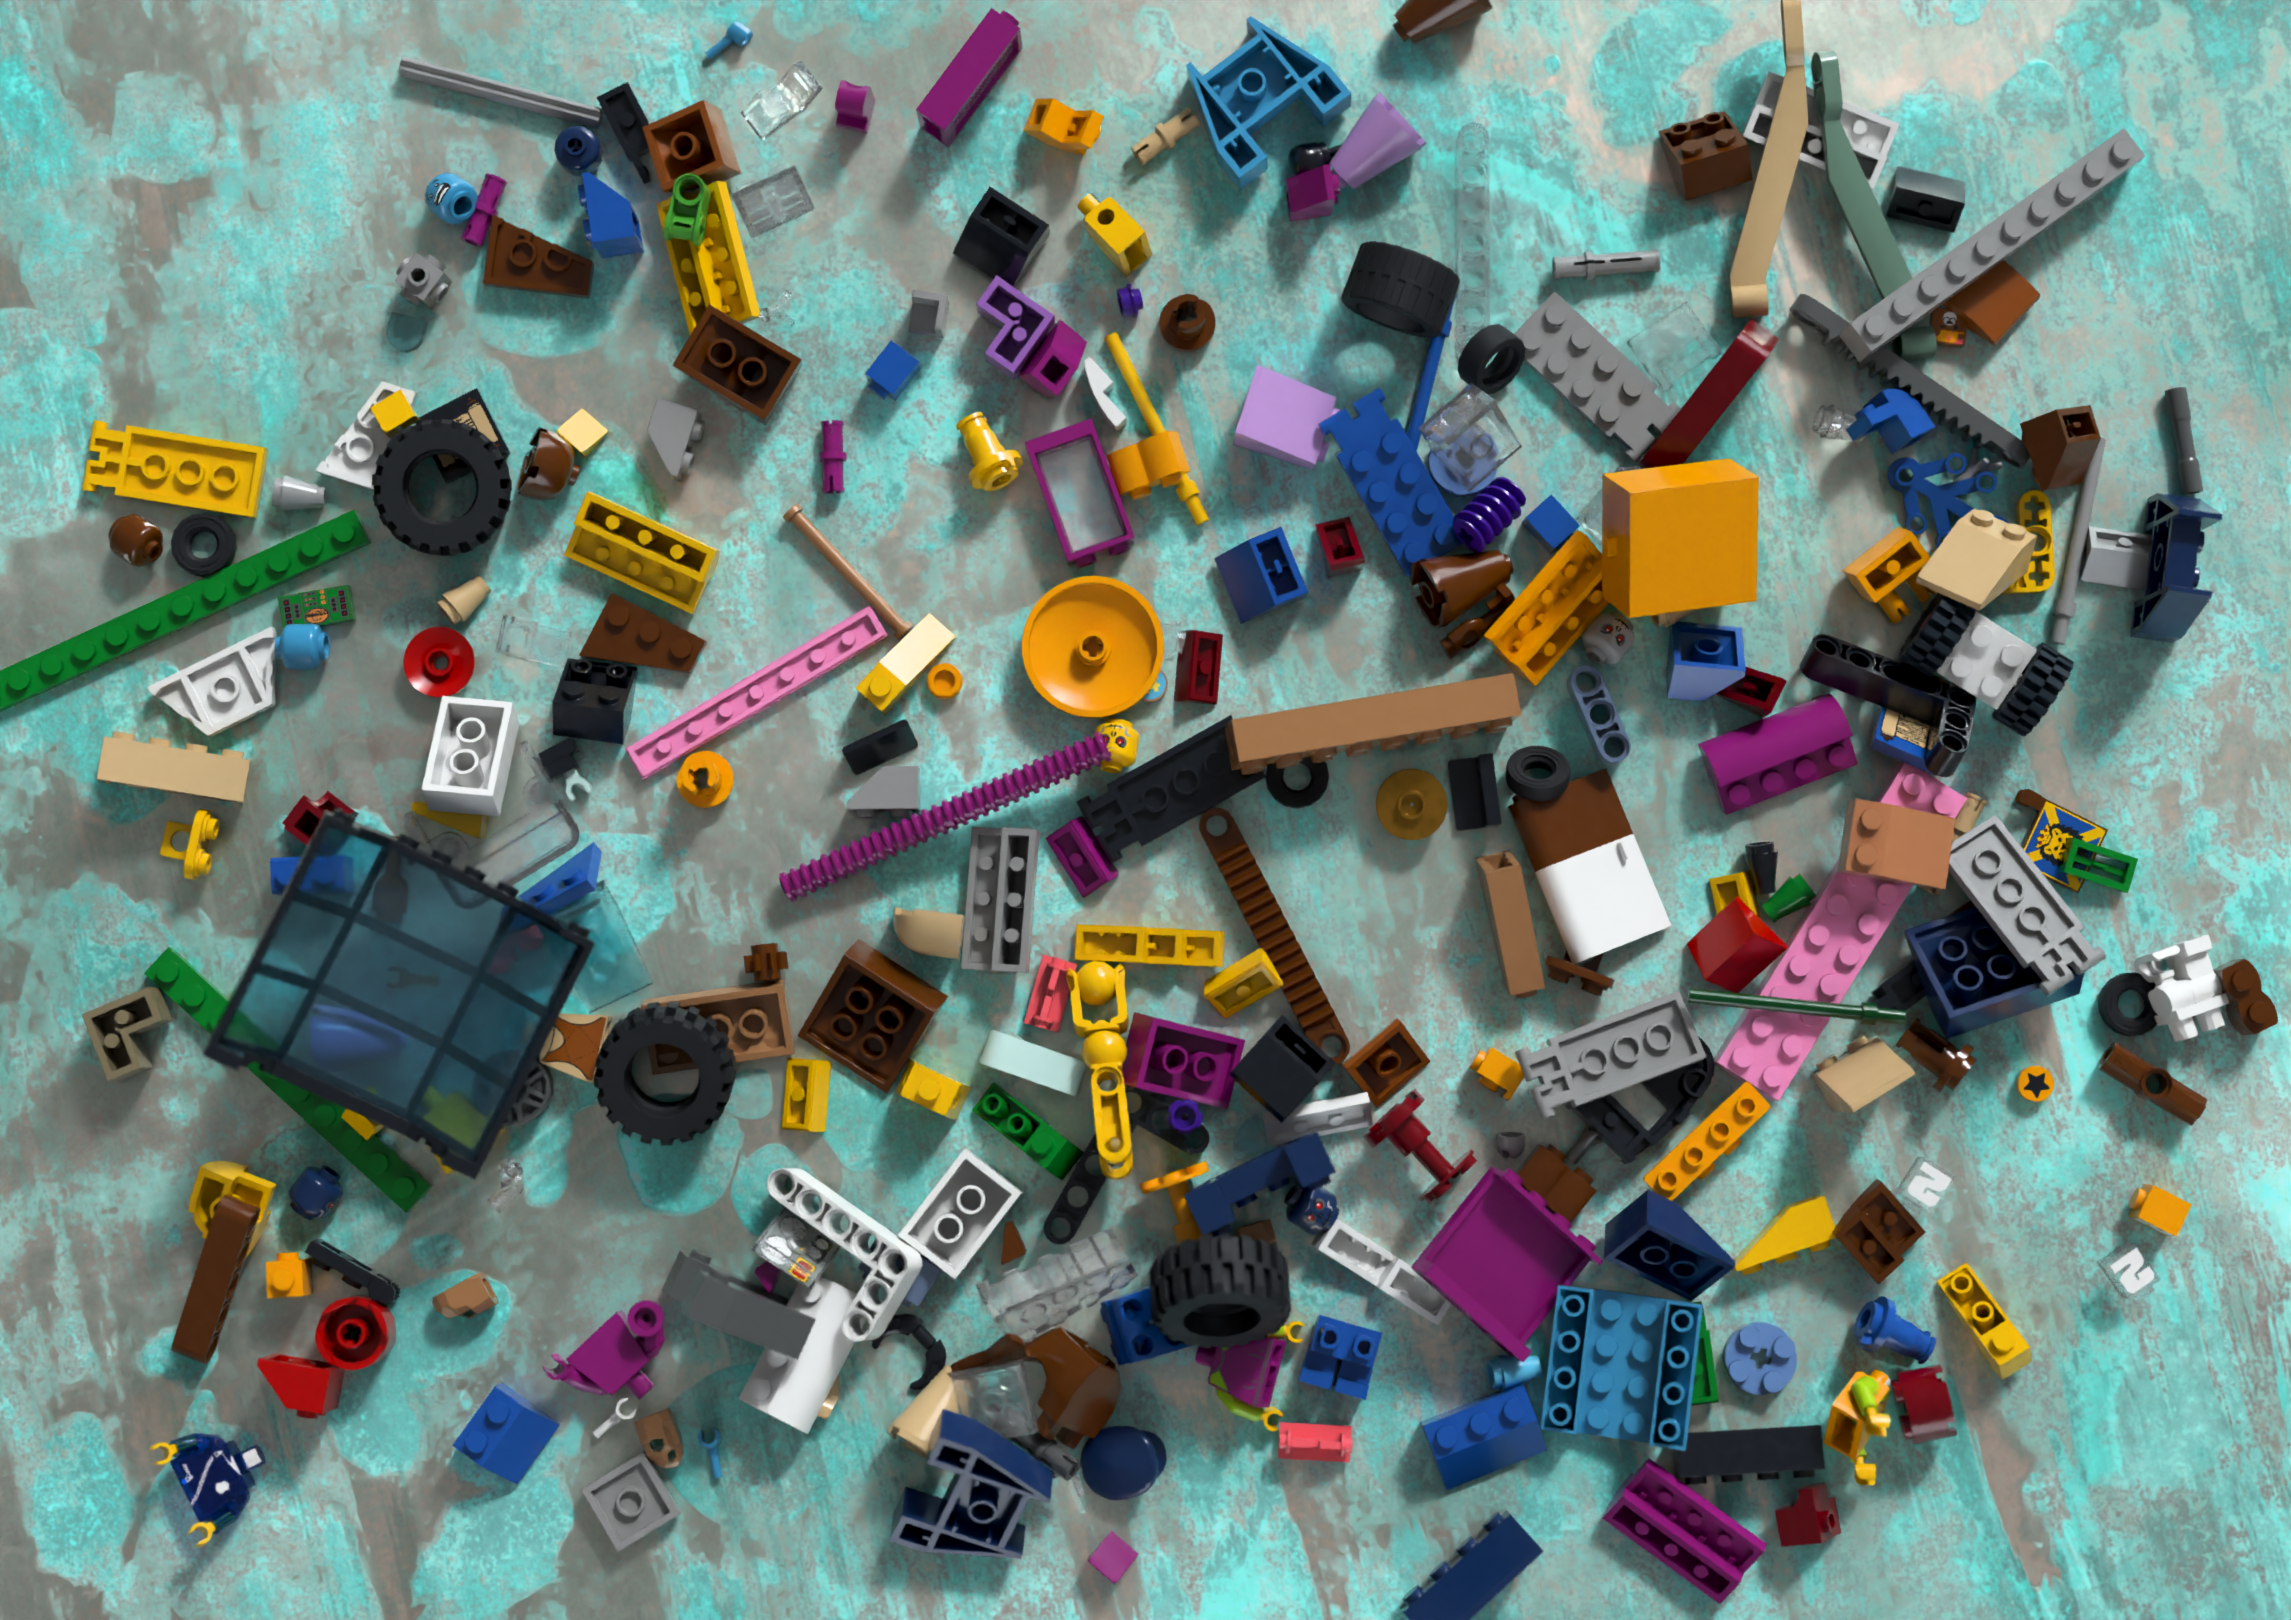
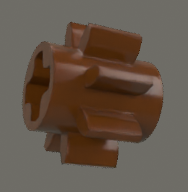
M777 943L751 946L752 955L743 956L745 973H754V982L781 979L780 970L788 969L787 952H778Z

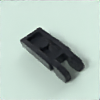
M626 82L596 98L629 162H633L643 183L646 184L651 181L650 174L639 157L650 152L642 128L648 125L649 122L629 83Z
M323 1239L312 1240L307 1246L305 1253L312 1256L310 1260L312 1264L328 1272L331 1268L343 1274L342 1280L356 1289H361L362 1286L366 1287L371 1299L378 1300L379 1303L389 1304V1302H393V1300H397L400 1297L401 1288L398 1287L399 1285L396 1282L393 1283L390 1278Z

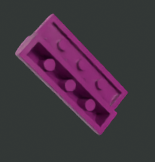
M1830 693L1698 744L1707 774L1713 781L1721 809L1726 815L1858 764L1850 739L1853 736L1850 726L1839 703Z
M1650 1458L1634 1474L1631 1473L1613 1496L1602 1518L1719 1604L1741 1583L1743 1574L1764 1553L1767 1545Z

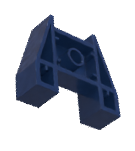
M2156 493L2148 498L2143 533L2152 534L2145 593L2143 598L2134 602L2130 637L2170 643L2182 639L2211 599L2213 591L2194 589L2197 587L2200 578V568L2196 567L2197 553L2202 551L2205 534L2201 530L2221 521L2223 514L2201 499Z
M1315 1131L1281 1144L1277 1148L1205 1181L1185 1193L1184 1197L1202 1235L1210 1233L1211 1237H1218L1220 1234L1232 1230L1230 1223L1236 1220L1229 1205L1236 1203V1206L1240 1208L1257 1200L1258 1198L1255 1193L1266 1187L1271 1192L1290 1184L1288 1177L1293 1175L1297 1185L1302 1188L1309 1185L1313 1191L1332 1182L1329 1175L1336 1171L1318 1133Z
M943 1409L930 1435L927 1464L954 1472L955 1474L943 1498L905 1487L893 1513L889 1541L929 1553L1021 1559L1023 1556L1026 1526L1017 1522L1029 1498L1049 1504L1051 1500L1053 1470L980 1421Z

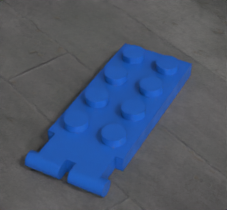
M1378 387L1352 403L1358 415L1352 419L1344 408L1320 422L1318 426L1324 436L1331 433L1340 449V452L1335 454L1337 460L1404 576L1408 577L1410 576L1412 563L1420 559L1441 557L1462 543L1453 530L1454 516L1398 418L1390 420L1381 404L1386 398Z

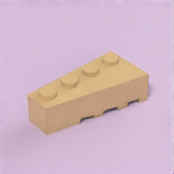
M113 731L112 737L104 736L97 773L98 782L108 784L118 782L128 787L141 789L155 788L158 791L184 795L187 793L193 794L192 796L243 804L250 760L243 759L244 752L222 749V755L207 753V746L186 743L185 749L171 747V740L153 737L149 738V743L134 741V734Z

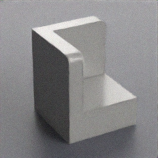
M913 290L909 333L944 338L949 310L948 296Z

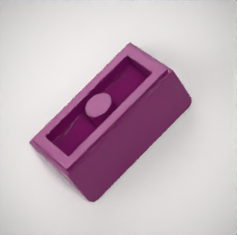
M1082 816L1069 821L1045 838L1083 898L1119 876V872L1114 864H1110L1096 836Z

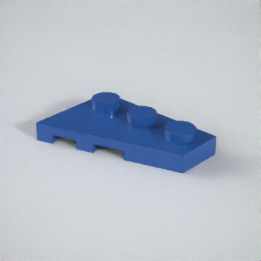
M593 842L518 897L548 914H552L595 891L602 854L601 850ZM504 905L502 908L499 924L508 908L507 905ZM519 912L507 937L535 923V921Z

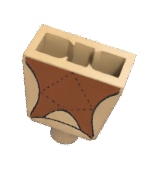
M560 1013L542 1047L539 1062L586 1082L594 1083L597 1055L607 1035L610 1033L613 1017ZM527 1024L523 1039L524 1044H528L537 1026L536 1024Z

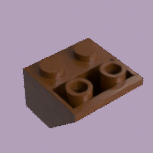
M1725 111L1708 113L1702 118L1686 123H1676L1670 128L1658 131L1674 183L1686 201L1753 180L1748 143Z
M2091 405L2056 409L2020 423L2023 432L2022 442L2029 451L2033 463V476L2040 485L2041 491L2076 486L2082 483L2101 440Z

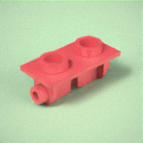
M1047 955L1042 956L1024 1020L1025 1024L1059 1032L1070 992L1066 974L1069 968L1076 971V963Z
M1280 1422L1278 1458L1350 1463L1352 1426Z

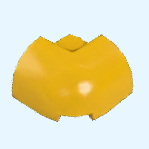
M211 1161L203 1164L199 1168L190 1196L188 1212H192L195 1224L203 1233L201 1237L206 1239L216 1207L225 1194L260 1207L259 1218L246 1255L247 1257L256 1246L271 1214L269 1207L277 1184L247 1173L248 1166L238 1163Z

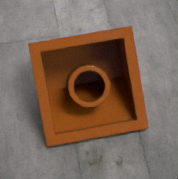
M705 100L642 127L664 193L673 192L676 179L686 173L699 176L706 185L715 181H725L741 174L722 111ZM690 185L686 190L699 189L700 187L699 185Z

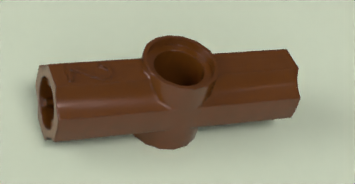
M2113 1042L2105 1050L2099 1060L2097 1069L2133 1090L2139 1098L2149 1100L2189 1126H2192L2200 1118L2206 1108L2208 1099L2172 1078L2166 1070L2156 1068L2116 1042ZM2151 1074L2155 1075L2159 1081L2158 1090L2153 1094L2146 1088V1079Z

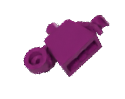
M643 1300L635 1303L630 1308L628 1316L622 1310L616 1312L566 1359L569 1364H566L558 1353H553L551 1356L559 1363L558 1366L554 1369H548L546 1366H543V1370L550 1379H560L577 1390L600 1396L607 1393L614 1395L626 1385L640 1400L655 1386L641 1369L658 1356L664 1344L663 1325L665 1313L663 1308L655 1301Z

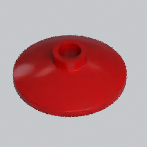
M431 627L418 633L409 642L404 653L403 666L408 681L416 690L430 697L441 698L442 696H451L458 693L468 684L474 672L475 656L469 641L459 632L447 627ZM441 657H445L448 661L447 667L443 670H438L436 661Z

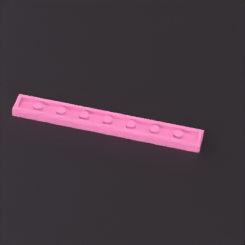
M869 605L632 744L625 750L642 779L646 780L888 638V635Z

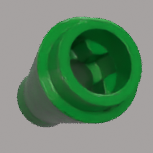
M1799 873L1794 878L1789 876L1772 897L1762 905V908L1775 923L1779 919L1811 905L1810 901L1816 897V894Z

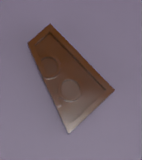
M492 214L483 279L485 286L590 299L594 272L593 261L555 243L552 244Z
M611 593L579 656L691 674L707 641Z

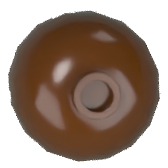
M538 427L529 445L534 447L531 448L529 455L524 457L517 490H519L518 494L532 499L549 500L562 494L567 484L574 486L580 466L574 464L575 452L572 445L563 436L551 430Z

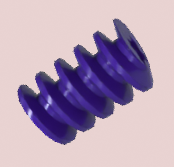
M1498 477L1489 486L1484 488L1481 494L1473 498L1472 502L1463 508V511L1454 516L1453 530L1465 547L1475 553H1480L1485 549L1486 544L1492 543L1495 536H1499L1504 528L1512 524V520H1516L1521 516L1520 507L1526 504V497L1514 482L1504 477Z

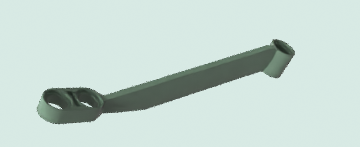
M1835 51L1814 52L1811 59L1815 109L1821 124L1827 181L1883 300L1910 281L1912 276L1841 125L1840 117L1843 104L1837 55ZM1929 314L1891 341L1893 353L1903 360L1932 358L1935 355L1937 347L1934 329L1930 326Z

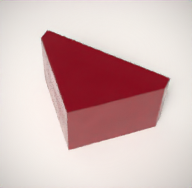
M1350 516L1315 524L1328 578L1363 569L1365 559Z
M1745 667L1746 673L1744 678L1719 691L1716 695L1763 718L1772 712L1787 681L1783 678Z

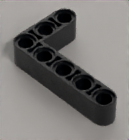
M1826 634L1814 636L1800 663L1801 672L1813 681L1930 725L1924 759L1925 766L1937 776H1952L1969 747L1976 697L1953 682L1935 675L1928 677L1911 666Z
M1125 1087L1126 1093H1137L1142 1103L1138 1111L1128 1113L1130 1136L1138 1125L1186 1153L1199 1154L1207 1148L1210 1140L1209 1133L1202 1124L1196 1128L1200 1129L1203 1133V1143L1197 1148H1189L1184 1144L1183 1134H1180L1178 1130H1172L1169 1127L1167 1130L1160 1131L1152 1125L1153 1114L1158 1110L1169 1112V1105L1139 1088ZM1182 1114L1181 1118L1187 1120L1188 1116ZM1096 1132L1045 1221L1044 1234L1054 1244H1065L1074 1237L1107 1179L1103 1173L1092 1175L1085 1168V1162L1089 1156L1099 1155ZM1108 1164V1165H1109L1111 1168H1113V1166H1114L1115 1164ZM1080 1186L1087 1191L1088 1201L1085 1205L1076 1207L1069 1202L1068 1192L1071 1188ZM1056 1218H1064L1070 1224V1233L1064 1238L1055 1237L1050 1231V1224Z

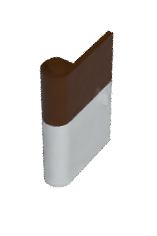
M1606 768L1570 781L1566 791L1552 800L1532 801L1518 795L1512 797L1514 804L1508 806V809L1572 964H1578L1671 926Z

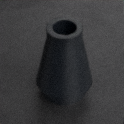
M1764 841L1746 844V853L1742 855L1754 887V894L1762 895L1776 892L1775 880L1778 850L1774 849V842Z

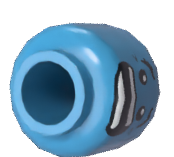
M451 173L439 174L433 178L425 192V203L429 211L446 223L455 225L467 221L475 210L476 201L478 202V196L474 187L458 175Z

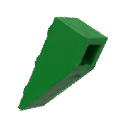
M994 1082L972 1109L989 1125L1060 1180L1065 1178L1084 1153Z

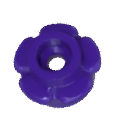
M1128 283L1125 288L1117 289V301L1122 317L1133 315V318H1136L1138 316L1137 310L1143 309V300L1139 288L1133 289L1132 285Z
M1185 1099L1182 1102L1180 1100L1173 1102L1169 1107L1170 1114L1167 1117L1170 1128L1178 1130L1183 1135L1193 1133L1203 1120L1202 1112L1198 1110V1104L1190 1099ZM1183 1113L1188 1114L1187 1120L1181 1118Z

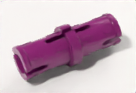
M485 174L478 195V202L476 201L475 210L468 220L461 240L476 247L483 246L488 228L491 225L492 214L498 215L496 209L507 185L506 180L493 174Z
M829 420L822 421V452L819 453V461L822 462L823 470L822 493L833 494V490L837 494L844 493L843 462L847 461V453L843 452L844 422L839 420H832V423H829Z

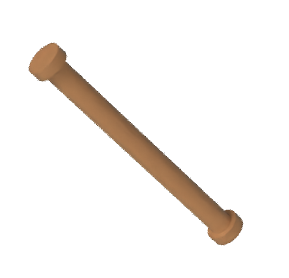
M798 503L792 506L784 514L783 519L787 523L792 522L895 631L894 636L898 641L905 637L914 627L910 621L905 622L802 513L803 508Z

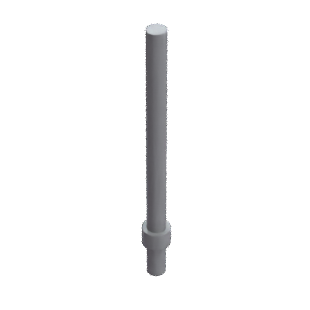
M2101 438L2083 479L2060 598L2055 600L2053 615L2056 618L2051 643L2057 645H2065L2069 622L2075 615L2077 604L2074 602L2106 442L2104 438Z

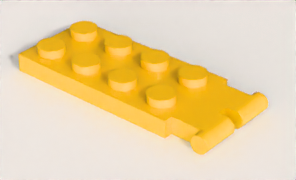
M93 420L88 451L100 453L99 461L86 460L81 490L96 492L97 486L114 488V495L119 497L257 519L269 449L126 425L125 432L107 429V422Z

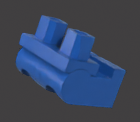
M1150 1285L1100 1302L1102 1307L1100 1309L1103 1322L1107 1324L1112 1342L1110 1347L1113 1357L1117 1359L1118 1365L1134 1363L1190 1347L1182 1344L1179 1340L1174 1342L1168 1339L1166 1335H1163L1157 1329L1155 1323H1149L1152 1320Z
M1319 1314L1299 1370L1298 1381L1330 1390L1339 1358L1341 1360L1332 1389L1335 1392L1366 1400L1368 1385L1382 1333Z

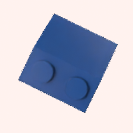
M502 1382L492 1389L452 1446L481 1467L518 1484L560 1424Z

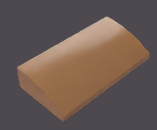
M785 979L644 999L641 1004V1010L646 1009L648 1003L658 1001L660 1006H667L669 1001L680 1002V1008L689 1010L690 1005L700 1009L698 1015L704 1019L711 1016L717 1022L715 1028L719 1032L725 1031L729 1038L728 1048L734 1051L735 1063L795 1053ZM669 1044L648 1046L653 1075L697 1068L694 1060L685 1051Z

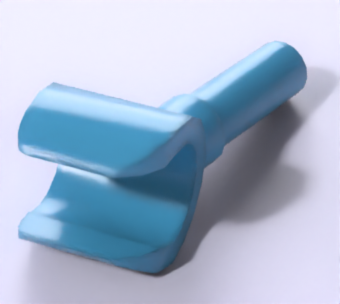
M735 22L729 26L726 36L706 51L705 54L711 60L733 41L740 47H743L750 41L753 33L743 24Z
M713 1427L715 1440L707 1444L704 1440V1432L700 1430L698 1441L707 1448L713 1477L720 1478L722 1477L717 1446L722 1440L721 1432Z

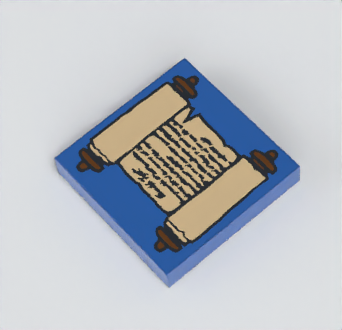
M1880 706L1870 748L1935 775L1927 769L1924 762L1930 725Z

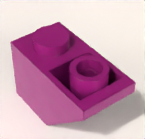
M1330 164L1322 165L1286 179L1285 193L1290 222L1332 215L1333 206L1338 204L1340 185L1338 175H1331Z
M1058 320L1018 376L1043 397L1058 396L1078 369L1087 341L1062 320Z

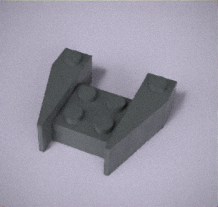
M692 1249L690 1254L679 1251L662 1290L668 1297L683 1302L680 1310L686 1317L798 1360L816 1321L815 1318L787 1307L790 1299L775 1292L768 1293L764 1287L711 1264L712 1257L695 1249Z

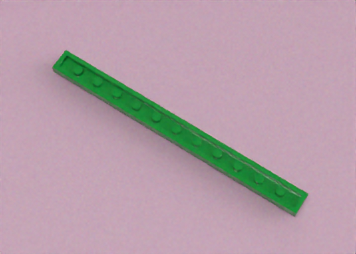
M351 510L0 670V712L371 544L357 511Z

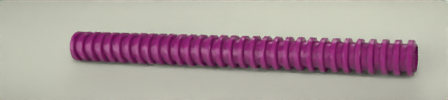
M1097 731L1094 733L1093 738L1089 736L1084 737V742L1082 743L1075 741L1073 747L1066 745L1063 747L1064 751L1059 752V750L1053 751L1054 755L1049 757L1046 754L1041 761L1035 759L1030 766L1026 763L1023 765V769L1015 768L1010 775L1007 772L1003 773V778L1001 779L994 777L990 784L985 781L982 783L981 788L974 786L970 793L963 791L961 797L954 795L952 796V801L943 800L940 806L932 805V810L923 809L920 815L914 813L909 820L907 818L901 819L900 824L896 822L891 823V828L883 827L878 834L876 831L871 832V837L869 838L862 836L858 843L853 840L850 842L849 847L846 845L840 846V851L838 852L833 849L830 851L829 856L822 854L820 855V860L813 858L808 865L802 863L799 869L793 867L788 874L786 872L780 873L779 881L782 890L788 900L795 902L798 896L804 898L809 891L815 893L818 887L824 889L828 886L827 883L835 884L840 877L844 880L848 878L849 873L852 875L858 874V869L860 868L865 871L868 869L869 864L876 866L878 865V860L885 862L890 855L896 857L898 856V851L905 853L908 851V847L916 848L921 841L925 844L928 842V838L936 839L941 832L945 835L949 833L948 829L950 828L953 830L959 829V824L961 823L965 826L969 824L970 819L977 821L981 814L986 817L989 815L990 810L997 812L999 811V806L1008 807L1009 802L1014 801V803H1017L1022 796L1024 798L1030 797L1029 793L1031 792L1037 794L1040 792V788L1048 789L1053 782L1055 785L1060 784V779L1062 778L1069 780L1070 775L1073 773L1078 776L1081 774L1080 770L1082 769L1089 771L1091 770V765L1095 764L1098 767L1101 765L1102 760L1106 762L1111 761L1112 754L1106 747L1108 744L1104 736Z

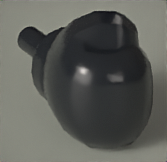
M1313 142L1295 146L1288 155L1289 165L1293 174L1296 176L1322 165H1328L1331 161L1330 157L1336 154L1341 145L1327 148L1324 142Z

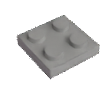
M645 1451L581 1489L617 1552L682 1513Z

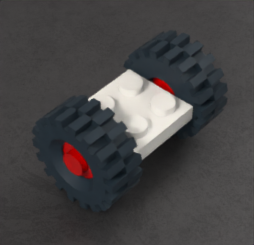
M1940 593L1936 594L1935 598L1929 603L1928 608L1924 610L1920 616L1921 618L1913 627L1911 634L1907 637L1906 643L1902 646L1898 656L1899 659L1924 675L1931 677L1937 672L1990 705L1995 710L1992 713L1994 719L2023 737L2027 733L2029 734L2033 727H2036L2040 722L2041 717L2045 716L2048 712V708L2054 703L2057 698L2056 696L2063 689L2064 683L2069 678L2070 671L2074 666L2072 660L2045 643H2039L2034 648L1977 612L1976 609Z

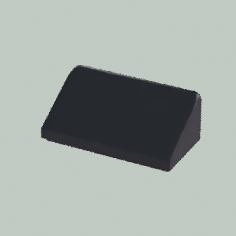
M903 719L843 747L842 752L853 773L859 775L917 748L918 742L908 721Z

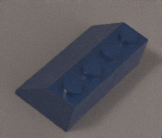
M1507 1510L1502 1515L1496 1512L1482 1525L1485 1530L1476 1539L1470 1536L1457 1547L1456 1552L1458 1555L1449 1564L1444 1560L1430 1572L1429 1576L1432 1579L1424 1587L1421 1588L1417 1585L1403 1597L1402 1600L1405 1604L1401 1609L1409 1620H1470L1544 1551Z

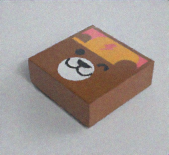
M1936 308L1930 313V326L1934 329L1936 344L1938 346L1963 348L1965 346L1967 320L1950 309Z

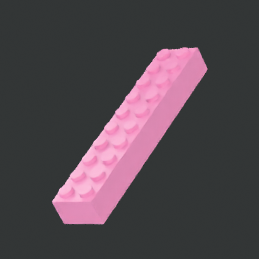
M1901 762L1897 764L1874 802L1893 804L1956 818L1967 798L1925 771ZM1838 859L1817 892L1816 897L1812 900L1811 905H1809L1785 943L1788 948L1775 959L1754 995L1840 1004L1913 885L1837 873ZM1745 1008L1713 1058L1714 1065L1742 1083L1749 1082L1759 1094L1767 1099L1779 1101L1831 1017Z

